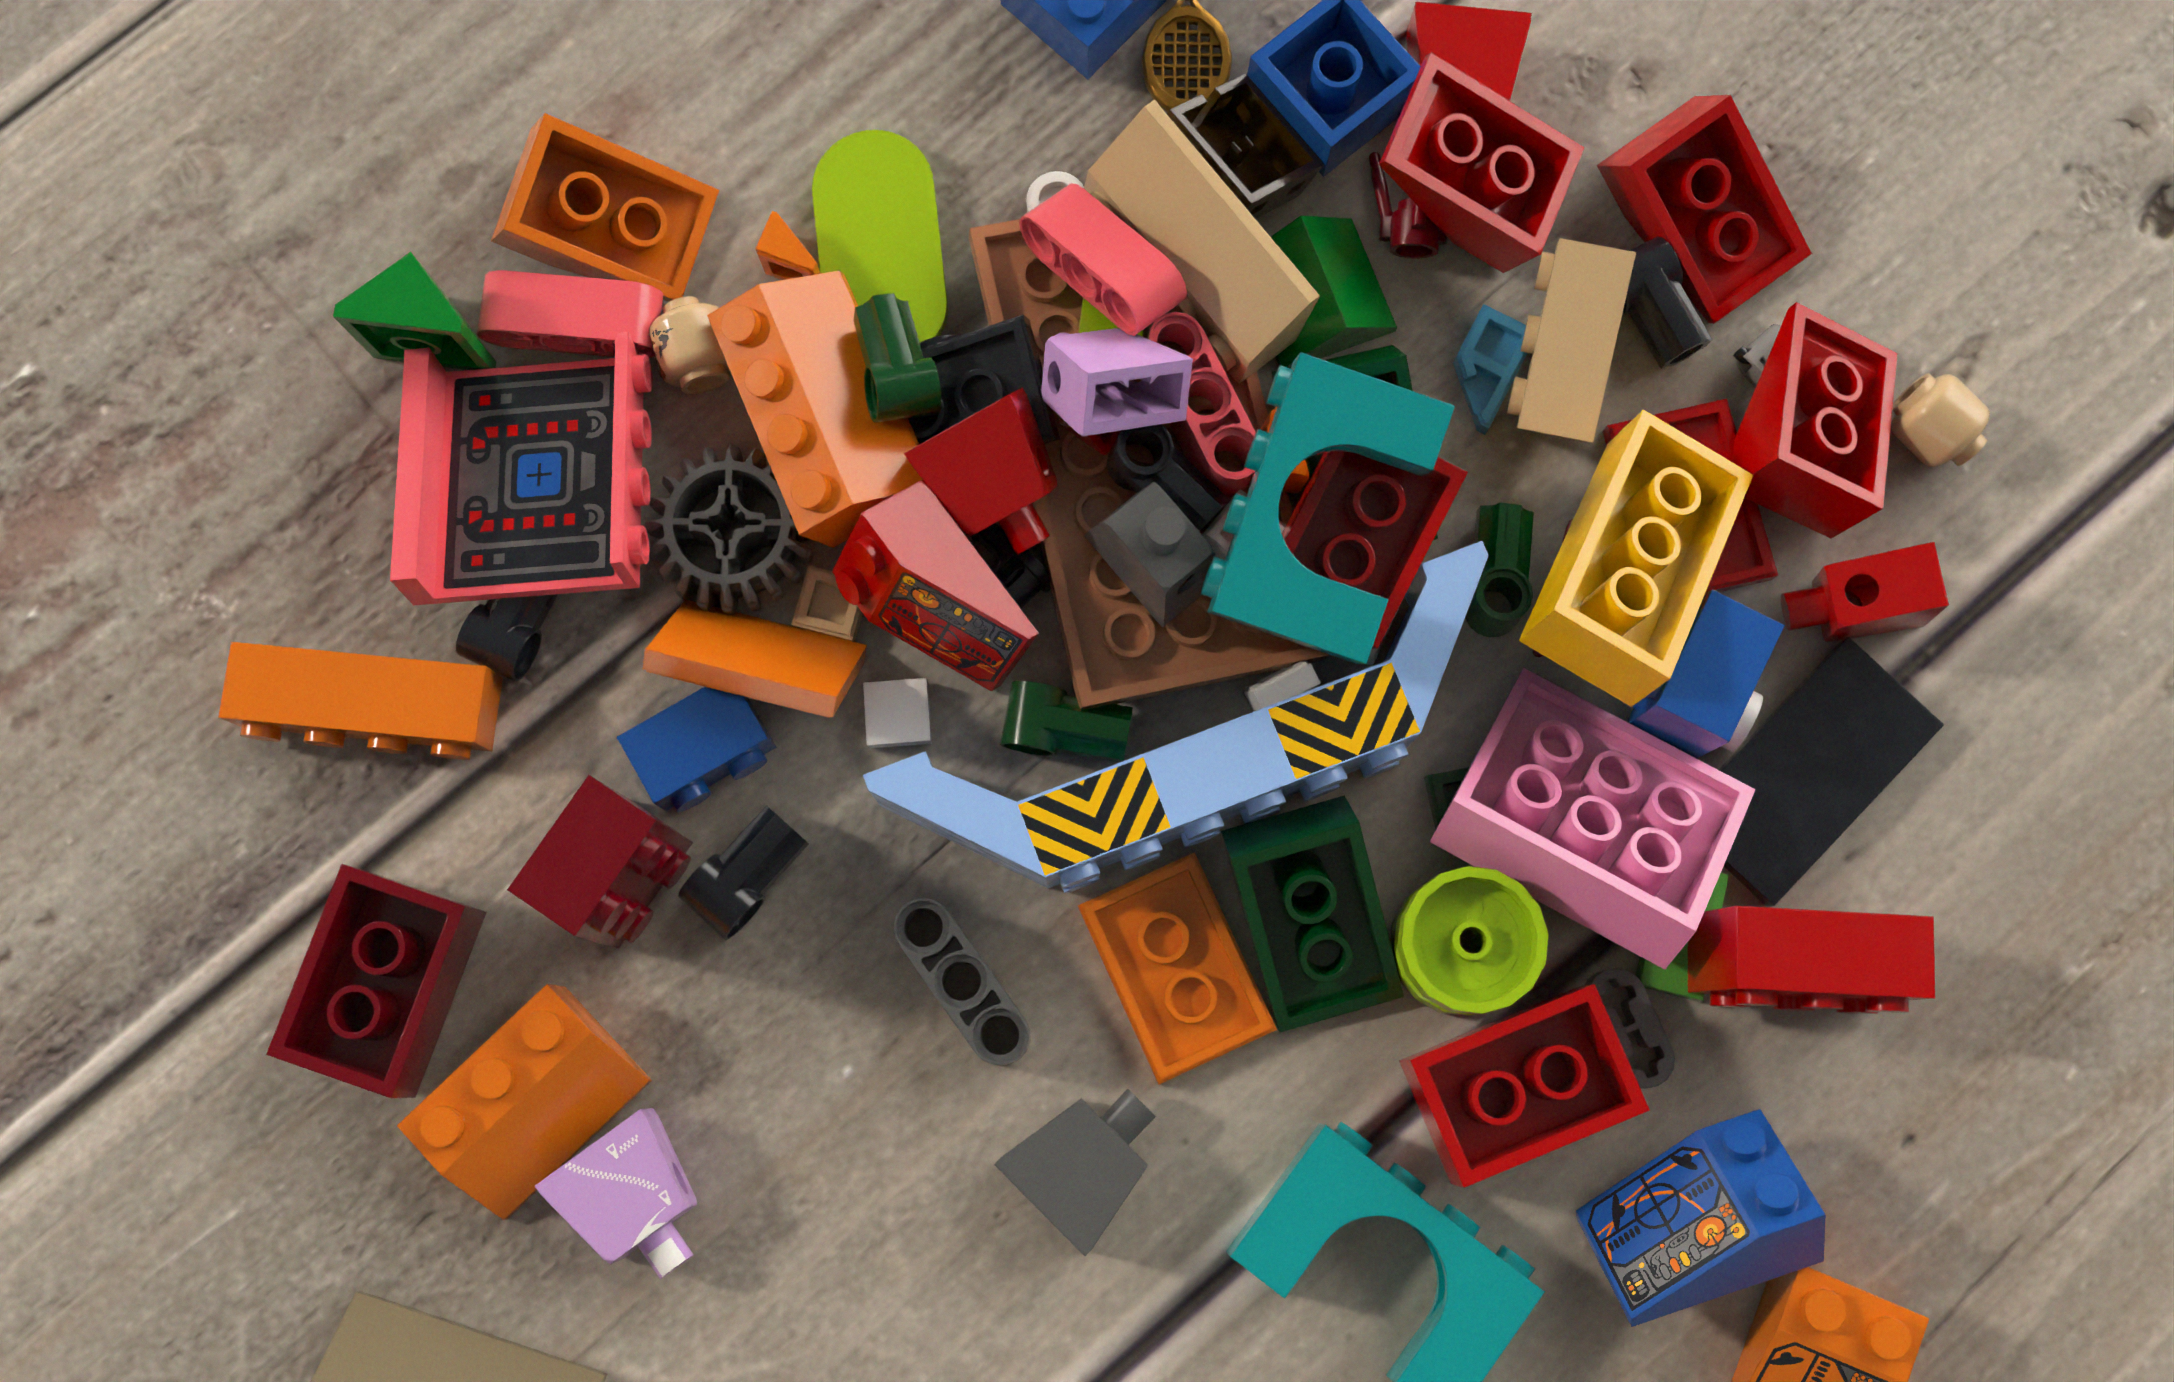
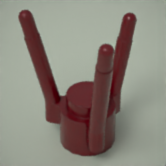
M1372 152L1369 155V163L1380 217L1379 240L1384 242L1390 241L1389 252L1398 257L1420 259L1437 255L1439 245L1447 244V236L1411 198L1400 200L1398 202V210L1392 211L1385 172L1379 165L1381 156L1378 152Z

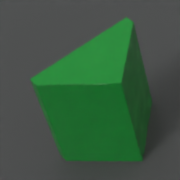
M1301 215L1271 236L1273 241L1320 295L1296 341L1276 356L1279 365L1290 368L1300 352L1321 359L1396 332L1397 325L1352 218Z
M411 252L335 304L333 317L373 358L404 362V352L406 349L430 348L443 367L463 370L496 368V360L448 296Z

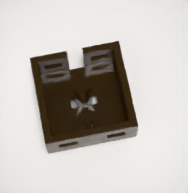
M1246 73L1216 87L1208 99L1201 94L1170 109L1167 113L1170 119L1255 219L1299 196L1324 166L1322 160Z

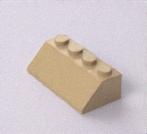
M1155 100L1144 106L1087 172L1084 189L1162 252L1176 266L1186 284L1187 298L1168 312L1186 313L1195 318L1208 337L1225 373L1228 371L1236 382L1240 384L1296 341L1320 295Z

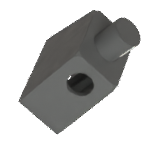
M1155 482L1134 494L1085 533V538L1162 628L1202 596V587L1215 552L1208 541Z
M1129 1089L1101 1117L1081 1098L1004 1154L994 1165L1086 1256L1093 1249L1146 1170L1147 1163L1129 1144L1156 1116Z

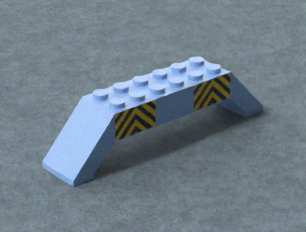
M1480 541L1420 565L1405 594L1409 607L1383 663L1018 802L934 768L926 751L864 774L865 783L868 791L881 807L1046 888L1061 884L1064 893L1081 889L1100 880V868L1119 861L1122 862L1124 870L1141 866L1159 858V852L1163 850L1161 845L1181 838L1184 846L1189 847L1221 833L1219 829L1225 826L1223 823L1225 820L1241 815L1244 824L1257 821L1281 810L1279 806L1286 803L1285 797L1301 792L1304 801H1309L1340 788L1339 783L1348 779L1346 774L1358 769L1361 770L1365 779L1400 765L1399 760L1409 755L1406 748L1422 732L1489 555L1483 541Z

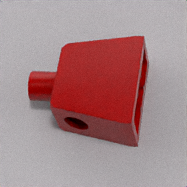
M1415 2L1407 29V51L1420 66L1425 56L1433 53L1510 101L1531 24L1532 13Z
M1023 387L904 453L908 462L969 536L999 522L1016 554L1033 547L1050 536L1032 503L1054 490L1058 486L1057 478L1031 404Z
M1935 542L1823 566L1812 580V588L1781 594V608L1787 629L1790 631L1820 625L1825 642L1840 641L1847 637L1852 639L1924 627L1949 606ZM1845 593L1856 597L1860 606L1852 604L1847 599Z

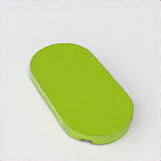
M864 130L847 135L834 143L824 153L817 164L812 181L820 273L833 271L844 273L858 306L869 301L872 296L894 293L896 298L908 301L919 342L941 336L947 322L948 301L936 192L930 165L916 145L898 134L884 130Z

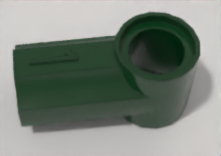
M894 293L872 296L863 305L855 307L853 322L866 366L864 370V389L872 421L884 422L938 415L941 410V387L938 371L932 358L923 357L908 301L896 298Z
M1499 502L1494 505H1481L1476 512L1474 543L1483 541L1489 556L1465 619L1470 628L1475 632L1489 638L1501 637L1509 633L1530 608L1533 599L1532 585L1529 582L1534 512L1524 509L1522 505ZM1496 591L1503 594L1511 605V612L1499 613L1491 609L1485 601L1484 593Z
M1013 681L1011 683L1000 742L1002 747L1040 756H1055L1057 752L1118 763L1124 761L1133 707L1111 704L1081 710L1077 698L1067 696L1068 692L1059 687L1031 681Z

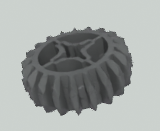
M730 444L726 451L725 460L719 461L714 450L705 447L703 451L705 465L696 469L691 460L682 458L680 466L686 476L680 482L669 475L663 476L662 484L671 494L670 497L658 496L651 498V508L663 517L645 522L647 533L659 539L650 545V557L654 561H665L657 573L665 583L678 580L674 590L678 597L686 600L697 593V605L702 610L709 611L720 596L722 610L727 615L735 614L738 608V598L744 597L746 604L752 612L759 611L761 609V601L758 593L767 590L775 601H779L784 597L777 583L782 577L786 578L790 583H800L802 576L796 567L792 565L793 560L803 563L812 561L814 557L812 550L805 544L800 543L801 541L811 539L798 534L770 465L766 467V455L763 450L755 448L749 454L746 461L743 462L740 448L737 445ZM743 487L754 488L770 496L779 505L781 519H767L764 513L748 511V502L743 496ZM718 490L717 500L712 507L705 511L692 512L701 500ZM736 515L743 528L734 530L733 537L729 540L728 544L720 531L729 530L731 520H734ZM684 540H696L700 546L714 547L716 549V559L720 563V574L710 573L693 565L687 557ZM761 547H773L763 561L745 571L746 560L751 552Z

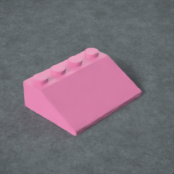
M1523 668L1443 815L1430 843L1474 867L1495 869L1521 883L1535 900L1665 970L1696 932L1756 789Z

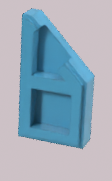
M1483 304L1453 362L1476 430L1484 435L1490 428L1528 354L1520 352L1526 325Z

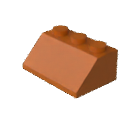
M546 984L411 1111L397 1127L440 1175L502 1220H507L537 1191L536 1184L567 1163L652 1080L566 987Z

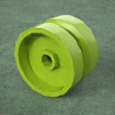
M1466 866L1435 876L1405 898L1392 922L1390 943L1400 981L1414 999L1439 1013L1471 1016L1509 1007L1533 988L1546 964L1549 934L1540 906L1521 883L1495 869ZM1470 930L1475 935L1470 945L1477 953H1468L1461 947L1460 935L1462 932Z

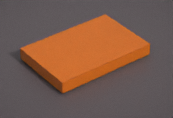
M685 600L645 648L642 669L649 673L830 718L836 713L863 667L867 645L735 612L734 615H727L722 608L714 606L709 611H705L699 608L697 602Z
M1195 852L1078 905L1081 916L1158 1085L1277 1030Z

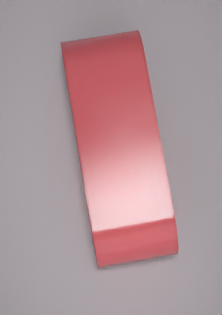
M1069 184L1026 213L1019 220L1021 234L1032 253L1128 335L1135 336L1187 298L1186 284L1176 266L1162 252L1077 184Z
M507 270L490 271L485 274L477 336L485 342L507 348L615 357V332L628 331L640 355L647 354L649 358H652L654 354L649 328L654 320L661 315L663 293L651 285L633 281Z
M1171 312L1164 314L1153 323L1147 339L1159 344L1171 341L1183 347L1187 356L1193 359L1189 397H1204L1211 402L1215 410L1214 414L1205 416L1193 412L1187 406L1186 420L1169 424L1187 460L1225 496L1232 497L1240 489L1242 491L1246 489L1255 473L1254 470L1245 468V462L1256 432L1198 321L1186 313ZM1220 451L1234 453L1242 461L1243 470L1238 472L1226 471L1216 462L1214 454Z

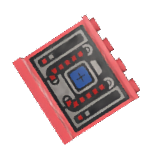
M628 331L615 332V358L446 372L430 348L405 350L390 581L413 606L640 588V564H647L650 556L648 533L645 526L641 525V506H648L651 499L649 475L646 468L642 467V450L650 448L652 442L651 423L647 411L643 410L644 393L652 391L653 375L648 355H640Z

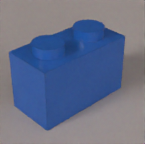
M708 687L699 689L617 736L619 743L652 802L665 811L675 807L677 812L686 811L706 800L711 795L708 787L731 774L734 780H738L754 773L767 763L768 760L765 754L777 748L748 697Z

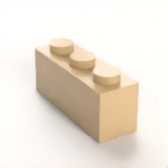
M1559 238L1554 254L1542 252L1534 289L1546 291L1541 316L1528 315L1520 351L1532 354L1527 379L1514 378L1507 414L1518 416L1516 429L1580 442H1594L1636 252Z

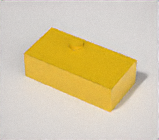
M1642 410L1606 445L1519 641L1630 707L1634 706L1671 678L1753 474L1654 415Z

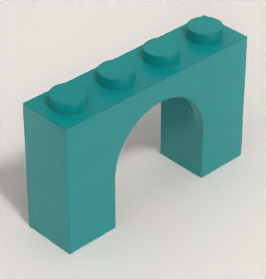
M1300 352L1293 361L1291 369L1281 365L1278 367L1266 404L1277 407L1269 432L1260 429L1256 431L1245 462V468L1255 471L1247 496L1239 493L1234 495L1223 527V531L1234 535L1225 560L1213 557L1201 595L1212 598L1207 613L1356 664H1367L1389 599L1320 576L1307 569L1294 557L1284 541L1279 525V501L1282 489L1289 475L1300 462L1313 455L1329 451L1352 452L1423 476L1434 469L1455 405Z
M1340 1122L1334 1131L1327 1125L1318 1124L1226 1252L1236 1262L1285 1299L1324 1243L1345 1224L1368 1216H1387L1404 1221L1422 1237L1428 1246L1436 1268L1437 1287L1429 1314L1386 1376L1392 1382H1482L1545 1293V1291L1529 1280L1535 1268L1503 1244L1496 1254L1474 1238L1481 1229L1479 1225L1449 1203L1440 1212L1420 1197L1427 1187L1425 1184L1395 1162L1388 1171L1384 1170L1366 1156L1373 1145L1343 1122Z

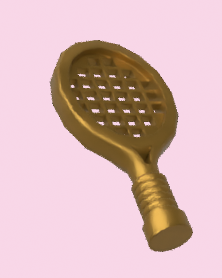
M1177 0L1167 12L1155 20L1145 38L1142 69L1145 85L1153 100L1168 113L1170 109L1191 100L1188 99V93H1197V96L1202 94L1208 99L1216 87L1229 82L1232 64L1229 38L1220 21L1206 11L1198 0ZM1185 1H1189L1190 5H1184ZM1186 24V30H1177V25ZM1189 24L1197 25V30H1189ZM1165 35H1173V41H1165ZM1177 36H1185V42L1177 41ZM1189 36H1197V42H1189ZM1201 36H1209V42H1201ZM1154 47H1161V53L1153 52ZM1165 47H1173V53H1165ZM1177 47H1185V53H1177ZM1189 47H1197V53H1189ZM1201 47H1209V53H1201ZM1213 47L1219 48L1220 53H1213ZM1152 58H1161V64H1153ZM1164 58H1173V64H1164ZM1176 58H1185V64H1176ZM1188 59H1197V65L1188 64ZM1201 59H1209V65H1200ZM1213 59H1221L1222 65H1212ZM1154 69H1161V75H1155ZM1164 69L1173 70V76L1164 75ZM1176 70H1185V76H1176ZM1188 70H1197V76H1188ZM1200 70H1209V76H1200ZM1212 70H1221L1220 76H1212ZM1164 81H1173V87H1164ZM1176 81H1185V87H1176ZM1188 81H1197V87H1188ZM1200 81L1209 82V88L1200 87ZM1176 92L1185 93V99L1176 98Z

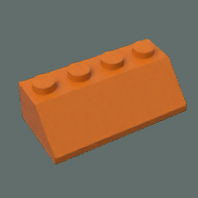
M841 271L758 284L707 315L798 534L832 548L848 540L862 512L923 480L904 455L905 452L919 445L908 418L873 422L870 417L864 389V370L866 366L853 322L855 307L858 304L845 274Z

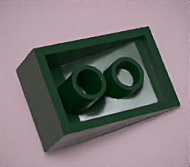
M1345 795L1221 831L1279 1033L1404 997L1360 822Z

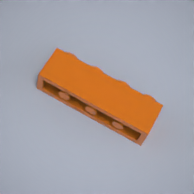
M231 642L218 718L240 726V736L249 739L279 742L283 731L303 733L304 743L317 746L343 748L345 738L368 740L367 749L379 752L406 754L408 744L432 746L430 754L433 756L470 760L471 750L493 751L503 677L487 666Z

